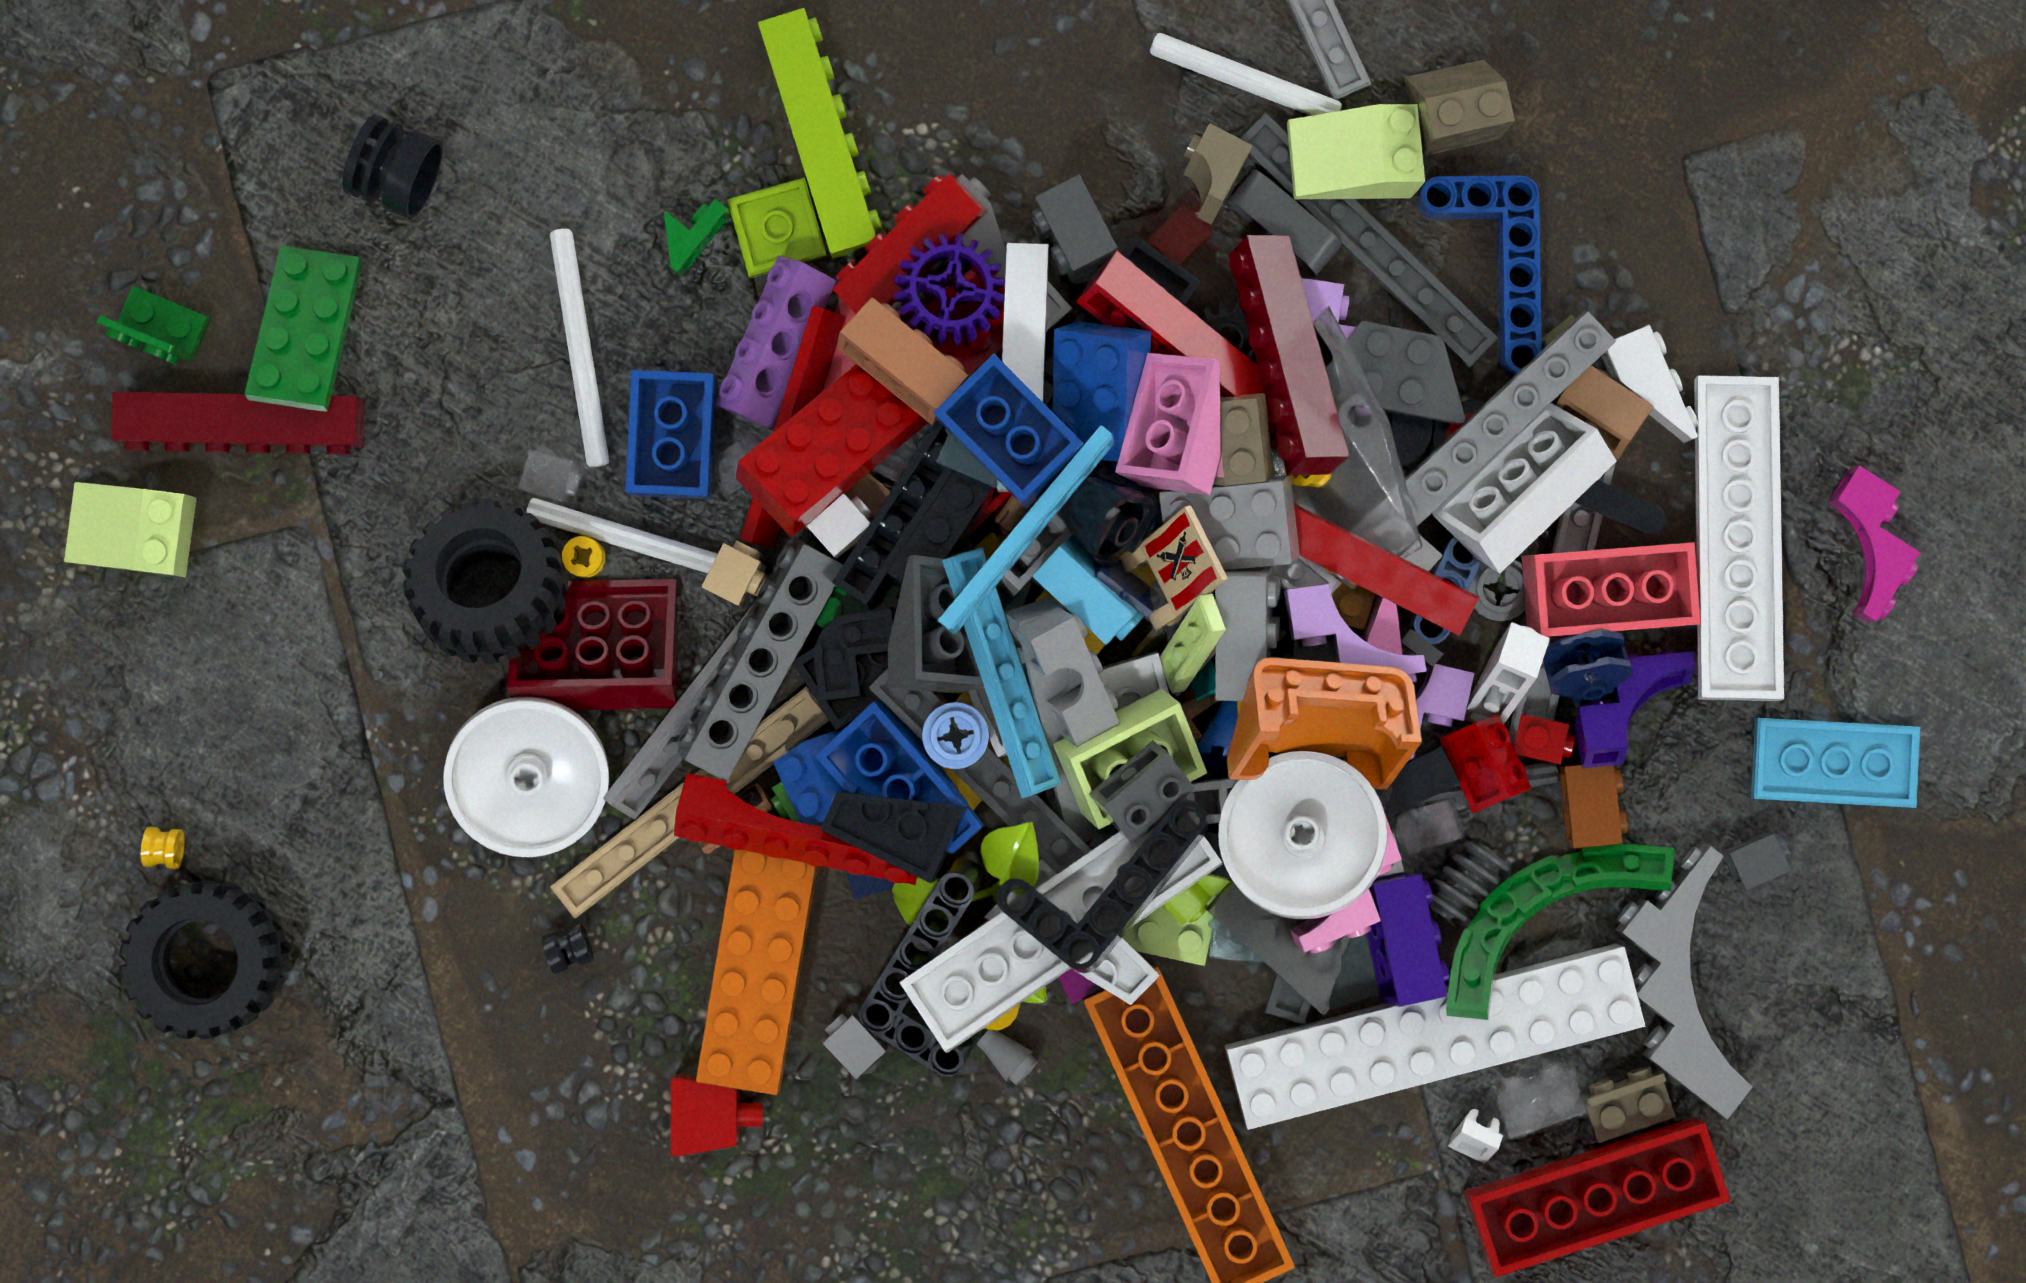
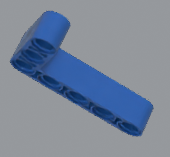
M1521 175L1439 176L1431 178L1421 188L1416 199L1417 209L1426 218L1497 219L1499 363L1504 374L1513 378L1522 369L1516 367L1511 361L1513 349L1519 348L1526 351L1530 361L1542 351L1538 186L1529 177ZM1476 188L1483 191L1487 198L1486 205L1482 207L1472 205L1468 200V190ZM1519 188L1524 191L1527 196V204L1525 206H1515L1512 204L1508 197L1509 189ZM1431 189L1442 191L1446 196V205L1444 207L1432 206L1427 200V191ZM1512 228L1523 230L1528 238L1527 245L1518 247L1512 244L1509 239V230ZM1519 268L1526 272L1528 275V285L1526 287H1517L1510 281L1509 274L1511 269ZM1519 308L1526 311L1529 317L1527 327L1519 328L1511 322L1510 313L1512 309Z

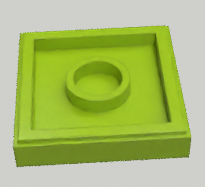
M805 178L727 199L750 279L768 274L775 264L778 255L803 263L827 257Z

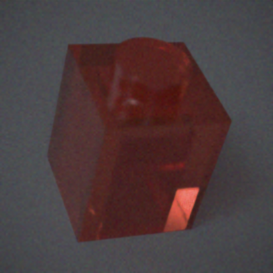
M1183 204L1148 238L1147 244L1182 267L1210 240L1212 233L1207 228L1211 224L1197 218L1199 214L1198 209L1193 208L1190 211Z

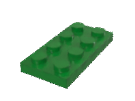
M280 245L244 394L248 400L328 412L363 264L360 257Z

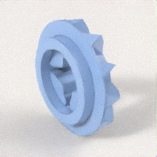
M952 702L939 706L928 716L923 727L922 739L924 748L933 761L946 768L960 769L974 764L981 758L988 745L989 731L985 719L975 708L964 703ZM951 717H954V721L960 730L974 731V734H970L961 740L960 754H957V750L951 741L937 740V737H941L950 731Z

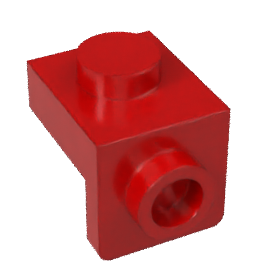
M1521 714L1514 750L1519 756L1562 765L1563 757L1570 759L1572 757L1576 735L1569 733L1570 724Z

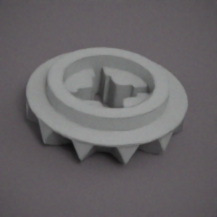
M1516 560L1509 564L1502 572L1504 585L1510 587L1511 590H1517V592L1502 595L1501 601H1498V606H1496L1495 593L1489 591L1488 588H1483V585L1497 583L1501 573L1499 574L1484 563H1480L1468 590L1480 597L1474 607L1478 614L1493 621H1507L1525 611L1522 564Z

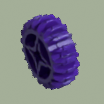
M940 234L938 237V247H935L932 240L925 238L922 242L925 254L918 248L912 247L909 250V255L914 262L903 259L899 265V268L907 275H896L894 279V284L906 288L894 293L895 301L908 302L899 309L900 317L913 314L914 317L908 323V327L914 330L922 324L925 327L922 332L928 337L931 331L937 332V345H943L946 334H951L954 346H959L962 340L961 332H964L967 339L971 342L975 341L977 331L974 326L985 333L988 332L991 325L986 317L997 320L1001 312L993 305H1001L1005 301V295L994 291L1004 288L1005 279L1000 277L992 278L993 275L1000 271L1001 265L999 263H992L987 266L986 262L991 257L992 252L986 249L980 255L976 254L975 251L979 242L975 239L970 242L968 248L961 246L963 242V235L961 234L956 235L953 245H948L946 234ZM949 259L948 266L943 274L939 276L928 275L927 279L918 277L920 272L929 264ZM962 263L969 266L977 274L982 289L976 288V284L970 283L963 278L961 274ZM953 272L952 283H954L953 287L957 292L951 298L947 308L946 290L943 288ZM917 290L923 291L924 296L931 297L937 302L939 317L932 315L924 308L918 298ZM972 301L982 302L981 306L972 315L960 320H951L952 312L956 305L971 304Z

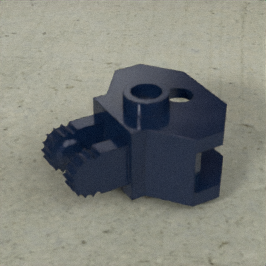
M1599 629L1560 638L1547 647L1543 658L1551 694L1573 697L1576 705L1586 704L1585 700L1611 698L1610 693H1614V688L1633 676L1631 663L1628 660L1623 634L1620 632Z

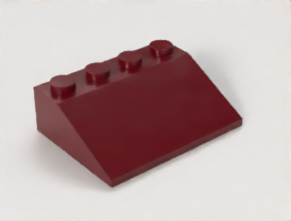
M677 580L568 581V592L563 595L566 605L563 614L560 616L554 615L557 625L551 634L543 632L539 636L542 643L533 650L526 646L519 650L520 657L509 660L507 689L510 698L539 697L558 702L572 710L673 708L677 703L678 690Z

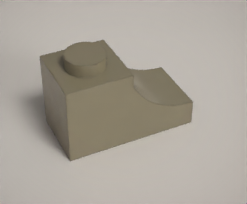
M1210 123L1202 138L1197 135L1193 136L1184 154V157L1190 159L1183 175L1192 179L1200 194L1201 205L1197 218L1212 225L1253 145Z

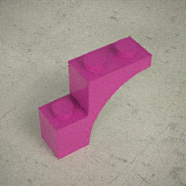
M1859 465L1847 471L1828 503L1836 508L1850 523L1863 551L1865 563L1864 586L1853 615L1867 623L1875 622L1878 618L1883 620L1891 612L1896 603L1893 595L1900 584L1906 585L1916 573L1918 565L1914 562L1920 552L1880 527L1881 523L1886 525L1896 513L1899 505L1895 501L1901 491Z

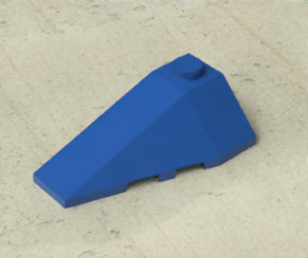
M881 700L872 702L815 756L839 785L851 793L967 806L968 809L948 851L952 854L984 826L943 768L930 758L924 748L923 741Z

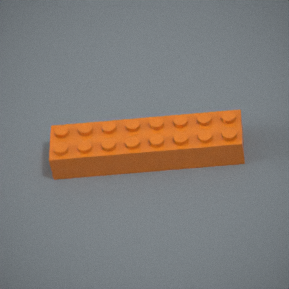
M1156 963L1152 964L1151 966L1160 976L1131 1005L1105 989L1084 998V1004L1211 1283L1266 1282L1294 1269L1295 1265Z

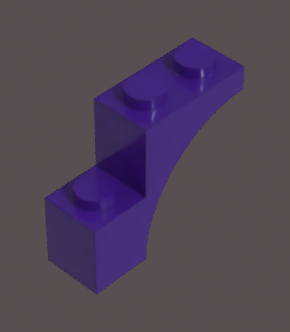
M1666 650L1658 655L1639 656L1633 653L1627 654L1633 676L1614 688V693H1610L1611 703L1593 701L1578 708L1574 725L1582 768L1623 765L1628 750L1627 728L1631 718L1645 702L1660 692L1691 683L1696 667L1693 651L1680 653L1678 650Z

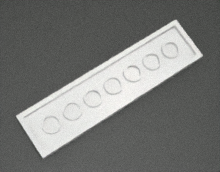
M1697 376L1694 379L1695 415L1699 423L1697 429H1695L1698 435L1695 438L1696 557L1701 624L1697 625L1698 699L1781 701L1784 699L1779 377Z
M1188 812L1180 815L1177 822L1180 830L1190 832L1197 828ZM1166 814L1155 822L1153 828L1147 834L1137 837L1132 842L1118 832L1039 886L1036 890L1078 924ZM1205 837L1198 843L1133 925L1223 864ZM1168 844L1157 845L1151 852L1152 862L1159 865L1168 863L1173 857V848ZM1139 876L1130 878L1125 884V894L1134 898L1141 896L1146 890V880ZM1028 895L1009 908L1011 910L1022 909L1028 902ZM1115 909L1104 910L1098 918L1099 927L1107 931L1114 929L1120 921L1119 912ZM1001 912L899 983L943 1050L948 1053L1071 969V967L1004 912ZM1055 915L1043 918L1039 926L1041 935L1045 937L1054 936L1060 929V919ZM1082 941L1073 947L1071 956L1074 962L1079 963L1093 954L1091 943Z

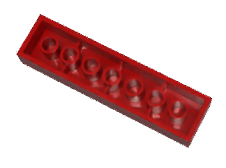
M972 269L963 276L966 281L976 284V288L982 289L981 282ZM954 284L946 290L947 308L951 298L957 292L954 290ZM1005 286L1004 288L994 291L1005 295ZM934 300L925 309L932 315L939 317V307ZM972 301L971 304L956 305L952 312L951 320H960L972 315L981 306L982 302ZM1004 303L993 305L1001 312L997 320L986 317L991 325L988 332L985 333L974 326L977 331L975 341L971 342L967 339L965 333L961 332L962 340L959 346H954L951 334H946L943 345H937L938 333L931 331L929 338L933 343V347L944 356L950 355L957 359L963 365L965 373L969 376L993 354L1002 361ZM920 324L916 329L923 331L925 327ZM856 364L741 458L737 465L736 479L792 538L929 422Z

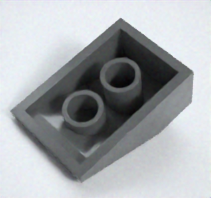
M917 555L908 557L888 643V687L960 694L984 687L964 625L957 633L952 634L938 621L955 600L942 561L944 559Z

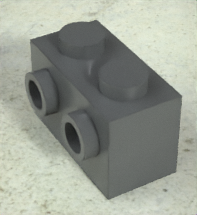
M1152 740L1090 792L1089 795L1112 825L1126 839L1132 842L1137 837L1147 834L1158 819L1166 814L1175 804L1184 801L1186 796L1195 787L1169 753Z

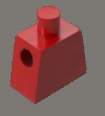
M675 1074L671 1078V1156H682L737 1146L740 1142V1127H763V1103H740V1089L696 1082L697 1076Z

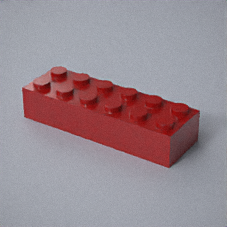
M1696 1117L1463 1191L1488 1270L1495 1278L1731 1202L1706 1124Z

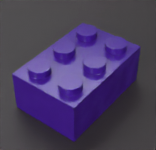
M1411 873L1374 880L1369 890L1381 921L1370 925L1371 930L1366 933L1380 1002L1402 1007L1447 997L1445 986L1449 985L1450 978L1445 962H1440L1437 945L1441 944V935L1436 921H1431L1428 905L1432 904V892L1429 883L1426 880H1422L1421 874Z

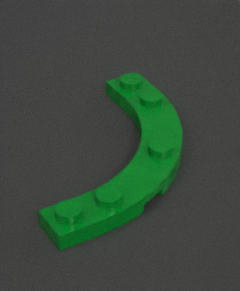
M1636 844L1582 847L1581 852L1557 858L1554 855H1550L1528 865L1509 877L1481 903L1480 911L1471 921L1468 929L1465 928L1461 935L1451 968L1446 1004L1447 1016L1489 1019L1493 981L1501 954L1515 932L1530 917L1547 905L1566 896L1597 888L1627 887L1671 891L1674 848Z

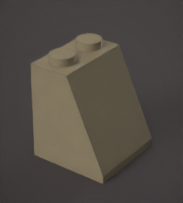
M1485 60L1404 78L1410 104H1418L1423 156L1499 140L1515 122L1506 80Z

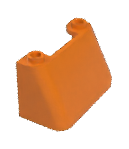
M1284 658L1262 659L1256 664L1249 675L1227 754L1229 779L1255 780L1261 777L1269 766L1268 752L1313 751L1334 757H1343L1346 763L1354 767L1367 779L1373 789L1387 790L1422 743L1412 679L1401 669L1387 666Z

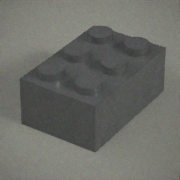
M1080 174L1035 197V210L1031 211L1033 215L1031 218L1033 224L1031 226L1039 243L1049 244L1052 252L1050 254V263L1059 281L1062 282L1067 279L1070 287L1073 288L1092 278L1096 270L1118 248Z

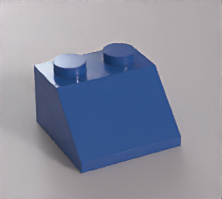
M845 728L806 740L773 762L800 823L822 826L836 793L840 791L849 792L839 785L815 757Z

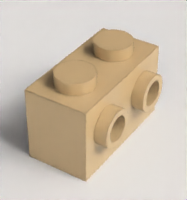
M737 540L733 547L723 543L701 587L745 609L751 596L757 597L760 588L768 580L769 575L764 573L767 565L759 561L761 553Z

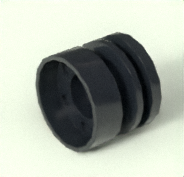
M376 114L372 115L358 132L347 157L342 181L344 193L357 198L362 195V200L371 204L382 195V206L384 209L412 220L424 207L437 179L443 155L442 142L415 130L410 132L404 139L402 125L395 122L389 124L387 119Z

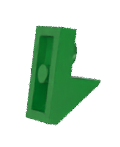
M714 199L710 206L704 203L696 211L690 221L694 225L690 230L664 211L670 266L681 278L731 217L728 208L716 199Z

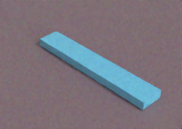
M1102 425L1099 426L938 619L947 630L954 634L961 629L1115 443L1111 432Z
M982 547L942 560L955 599L987 562ZM995 587L966 621L964 627L1021 798H1025L1061 784Z

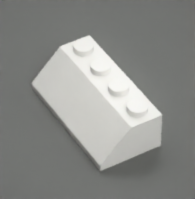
M1550 403L1436 508L1432 514L1476 559L1500 574L1616 462V459L1596 428Z

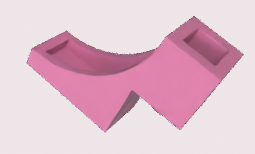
M1386 815L1387 849L1382 867L1377 876L1389 872L1392 869L1391 864L1402 860ZM1368 888L1359 899L1348 907L1328 916L1308 919L1290 929L1295 944L1302 951L1319 953L1331 948L1334 945L1333 941L1346 935L1349 938H1354L1368 933L1371 930L1370 925L1381 920Z

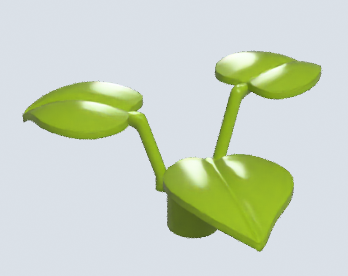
M1033 822L998 828L986 835L981 845L982 861L988 873L1000 880L990 888L976 892L971 902L993 895L995 903L998 904L996 897L999 887L1005 881L1013 878L1021 879L1034 888L1039 873V854ZM918 877L916 885L894 883L892 893L894 894L895 904L910 927L940 879L937 877L934 883H929ZM1016 889L1012 891L1013 893L1018 895H1023L1027 893V891L1024 889ZM939 909L932 910L936 917L948 920L947 915ZM1046 986L1023 1002L1043 1003L1048 1000Z

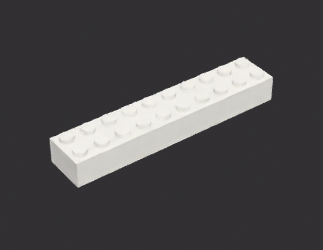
M1615 943L1496 974L1493 981L1488 1020L1447 1016V997L1402 1007L1384 1003L1226 1044L1224 1048L1244 1124L1249 1130L1646 1027L1625 947ZM1446 987L1447 996L1449 987Z

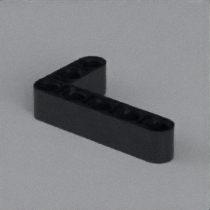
M1184 800L1175 804L1078 924L1030 884L1021 879L1013 878L1007 880L999 887L996 897L998 907L1073 970L1079 973L1094 971L1203 839L1209 825L1207 815L1200 804L1194 801ZM1188 811L1197 813L1200 816V823L1195 830L1184 832L1178 828L1177 822L1180 815ZM1168 844L1173 848L1171 860L1163 865L1152 862V850L1157 845ZM1139 876L1146 880L1145 892L1136 898L1127 896L1124 890L1126 882L1132 877ZM1016 889L1026 890L1028 894L1026 905L1022 909L1011 910L1007 904L1009 894ZM1115 909L1120 915L1118 925L1109 931L1102 930L1098 924L1100 914L1104 910ZM1049 915L1059 917V931L1054 936H1042L1039 930L1042 919ZM1082 941L1089 942L1093 947L1091 959L1082 964L1074 962L1071 956L1073 947Z
M968 858L956 859L947 867L859 1011V1020L862 1026L869 1032L944 1077L955 1076L963 1069L971 1054L973 1041L970 1037L955 1047L954 1050L958 1056L946 1053L899 983L901 981L893 973H901L907 978L938 955L973 899L983 879L979 865ZM952 877L962 878L967 883L968 888L957 886L953 882ZM939 909L947 915L948 920L936 917L932 910ZM913 941L922 942L926 945L928 951L917 949ZM874 1004L883 1005L889 1013L880 1012ZM909 1026L920 1028L923 1035L914 1033Z

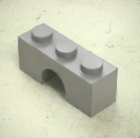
M1056 607L1015 630L1028 661L1033 668L1045 676L1062 668L1068 669L1069 676L1065 688L1059 694L1046 701L1061 736L1078 747L1120 723L1114 711L1118 707L1117 700L1111 689L1107 685L1104 686L1099 673L1103 672L1102 665L1096 654L1092 650H1088L1083 639L1088 634L1083 622L1076 614L1072 616L1060 607Z

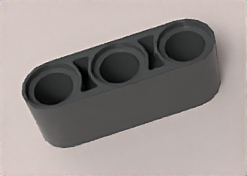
M1254 169L1227 200L1229 205L1263 235L1290 236L1297 264L1313 276H1317L1343 246L1336 235L1258 170Z

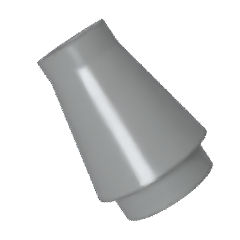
M988 1030L977 1043L1006 1082L1011 1080L1016 1086L1026 1078L1038 1063L1032 1056V1050L1005 1036L998 1030Z

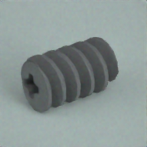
M1478 840V845L1468 841L1462 844L1468 857L1459 854L1452 856L1457 870L1447 866L1441 869L1447 880L1446 882L1438 879L1431 881L1436 894H1432V904L1428 906L1454 928L1456 927L1452 921L1453 918L1465 922L1468 919L1462 908L1464 905L1474 909L1478 908V904L1473 897L1474 893L1486 897L1489 895L1483 882L1485 880L1495 884L1500 882L1494 869L1499 868L1507 872L1510 870V867L1499 856Z

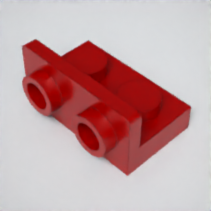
M1498 714L1440 738L1446 755L1460 781L1459 784L1472 813H1476L1531 788L1526 770L1519 761L1510 741L1509 732Z

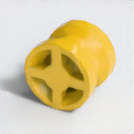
M578 536L571 539L564 546L562 561L565 568L571 574L582 578H591L603 570L606 563V553L598 541L586 536Z
M147 827L141 843L142 865L144 867H155L157 864H165L168 869H179L185 845L182 829H171L169 832H161L158 827Z

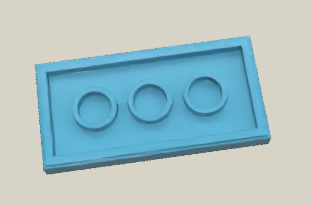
M1755 718L1751 799L1916 808L1920 727Z

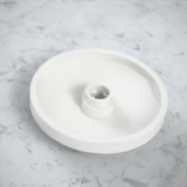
M514 697L497 701L484 707L462 725L448 750L444 766V790L453 816L464 831L474 840L502 854L517 857H537L555 853L572 845L590 830L598 819L606 801L603 797L608 792L609 766L600 738L589 723L578 713L549 699Z
M1295 751L1270 757L1269 766L1261 777L1255 780H1239L1235 784L1221 812L1218 836L1224 865L1237 888L1250 901L1260 908L1282 917L1313 919L1328 916L1348 907L1368 890L1382 867L1387 849L1388 834L1385 814L1380 799L1371 784L1360 772L1334 756L1313 751Z

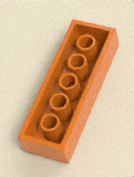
M735 850L696 1082L777 1095L781 1090L818 867L794 860L771 858L764 854Z

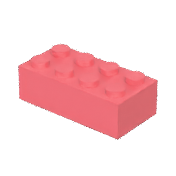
M1695 542L1521 556L1527 627L1534 629L1538 634L1545 637L1582 634L1599 629L1624 631L1701 624Z

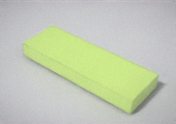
M1213 594L1198 596L1160 656L1163 672L1172 693L1182 692L1187 689L1226 630Z

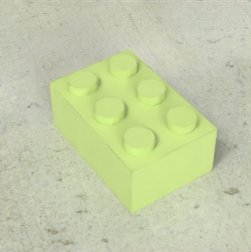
M1159 689L1116 711L1115 713L1120 723L1084 744L1076 747L1065 738L1053 744L1081 813L1098 829L1109 825L1111 822L1089 793L1152 740L1169 753L1190 782L1207 773L1180 702L1163 689Z

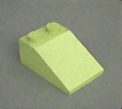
M1377 104L1289 119L1287 122L1294 199L1412 198L1425 182L1418 104Z
M75 482L64 562L186 577L196 497L148 489Z

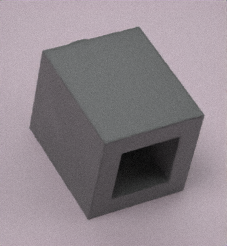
M1764 832L1721 852L1737 889L1747 891L1791 871L1787 862L1791 859L1789 848L1782 837L1776 838L1775 833Z

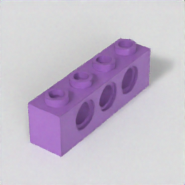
M778 255L775 264L768 273L767 283L759 302L753 308L751 320L744 337L736 348L735 358L729 372L721 383L715 405L750 422L770 429L774 428L811 308L814 305L825 309L832 293V288L837 280L801 261Z

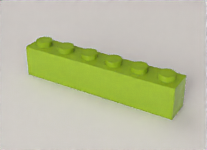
M805 8L760 21L758 25L832 259L865 250L866 245L876 234L883 232L876 209L868 211L864 196L871 194L865 172L856 173L852 158L859 156L852 132L844 134L840 119L847 117L840 94L832 96L827 82L835 79L828 56L820 58L816 47L817 42L823 41L816 17L808 19Z

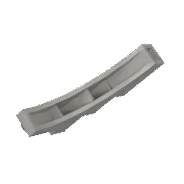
M1702 845L1699 849L1693 847L1682 859L1680 866L1683 870L1674 881L1672 880L1671 891L1658 890L1655 895L1658 902L1655 906L1648 900L1641 898L1636 903L1630 901L1618 915L1617 920L1621 923L1615 930L1653 960L1650 965L1644 963L1633 975V980L1639 1001L1667 1022L1663 1028L1658 1025L1651 1031L1644 1042L1647 1048L1642 1055L1716 1113L1728 1119L1752 1089V1086L1729 1065L1711 1039L1699 1013L1691 981L1690 941L1695 913L1707 882L1724 857L1712 846Z

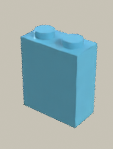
M1074 535L1060 545L1032 576L1073 615L1076 614L1083 624L1105 645L1114 636L1122 641L1144 617L1141 612L1128 602L1122 600L1114 591L1095 577L1094 559Z

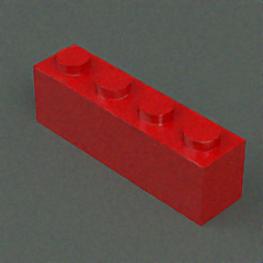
M948 174L945 178L941 175L936 176L923 189V193L926 196L915 207L910 203L894 218L897 225L887 235L881 232L866 245L865 250L868 254L858 264L851 261L837 274L836 278L839 282L832 289L855 314L872 297L881 305L885 303L892 306L896 302L894 300V293L906 288L894 284V279L896 275H907L899 268V265L903 259L914 262L909 255V250L912 247L918 248L925 254L922 245L923 240L929 238L935 247H938V237L943 233L947 236L948 245H953L957 234L964 236L988 212L955 175ZM937 261L926 266L918 277L921 278Z

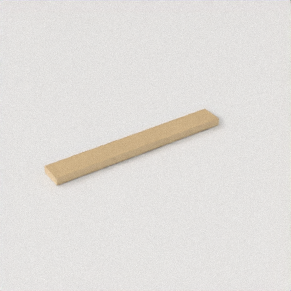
M807 687L759 723L727 781L726 788L734 795L770 768L775 760L798 746L829 721ZM703 769L694 774L723 780ZM684 783L550 886L575 919L680 838L674 836L676 809Z

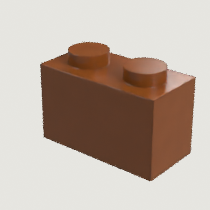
M1582 764L1558 766L1567 847L1582 848L1623 843L1622 834L1627 833V818L1624 809L1619 810L1617 794L1623 792V780L1620 769H1615L1614 765L1582 768Z

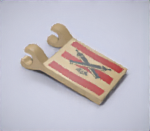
M1191 505L1182 508L1150 535L1133 554L1128 551L1120 557L1126 572L1132 571L1135 567L1144 568L1150 565L1168 601V604L1154 611L1149 617L1155 630L1161 629L1166 624L1172 626L1178 623L1182 615L1191 609L1199 595L1210 594L1228 579Z

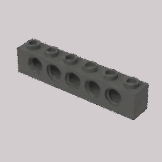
M796 537L791 545L786 544L781 550L776 565L779 566L773 579L771 581L769 579L766 580L760 588L756 599L759 602L752 617L748 615L742 621L737 631L739 640L732 653L728 651L722 657L717 668V673L720 675L713 687L706 688L702 693L697 705V709L700 710L692 724L688 723L685 725L677 741V744L680 746L678 753L685 761L725 781H728L836 586L832 581L844 565L839 560ZM804 576L806 579L804 590L799 594L791 595L789 593L790 582L796 577ZM784 612L786 614L784 626L779 630H770L769 621L771 617L776 613ZM759 648L766 649L767 655L764 662L758 666H750L749 657L751 653ZM739 684L747 686V692L743 699L736 702L729 700V693L733 687ZM719 720L727 721V729L724 734L719 737L709 736V730L713 723Z

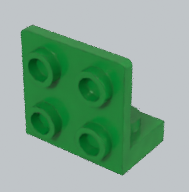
M132 286L118 321L116 322L99 315L96 322L108 327L105 333L106 336L139 350L142 343H145L142 351L177 365L179 358L191 363L193 362L211 318Z

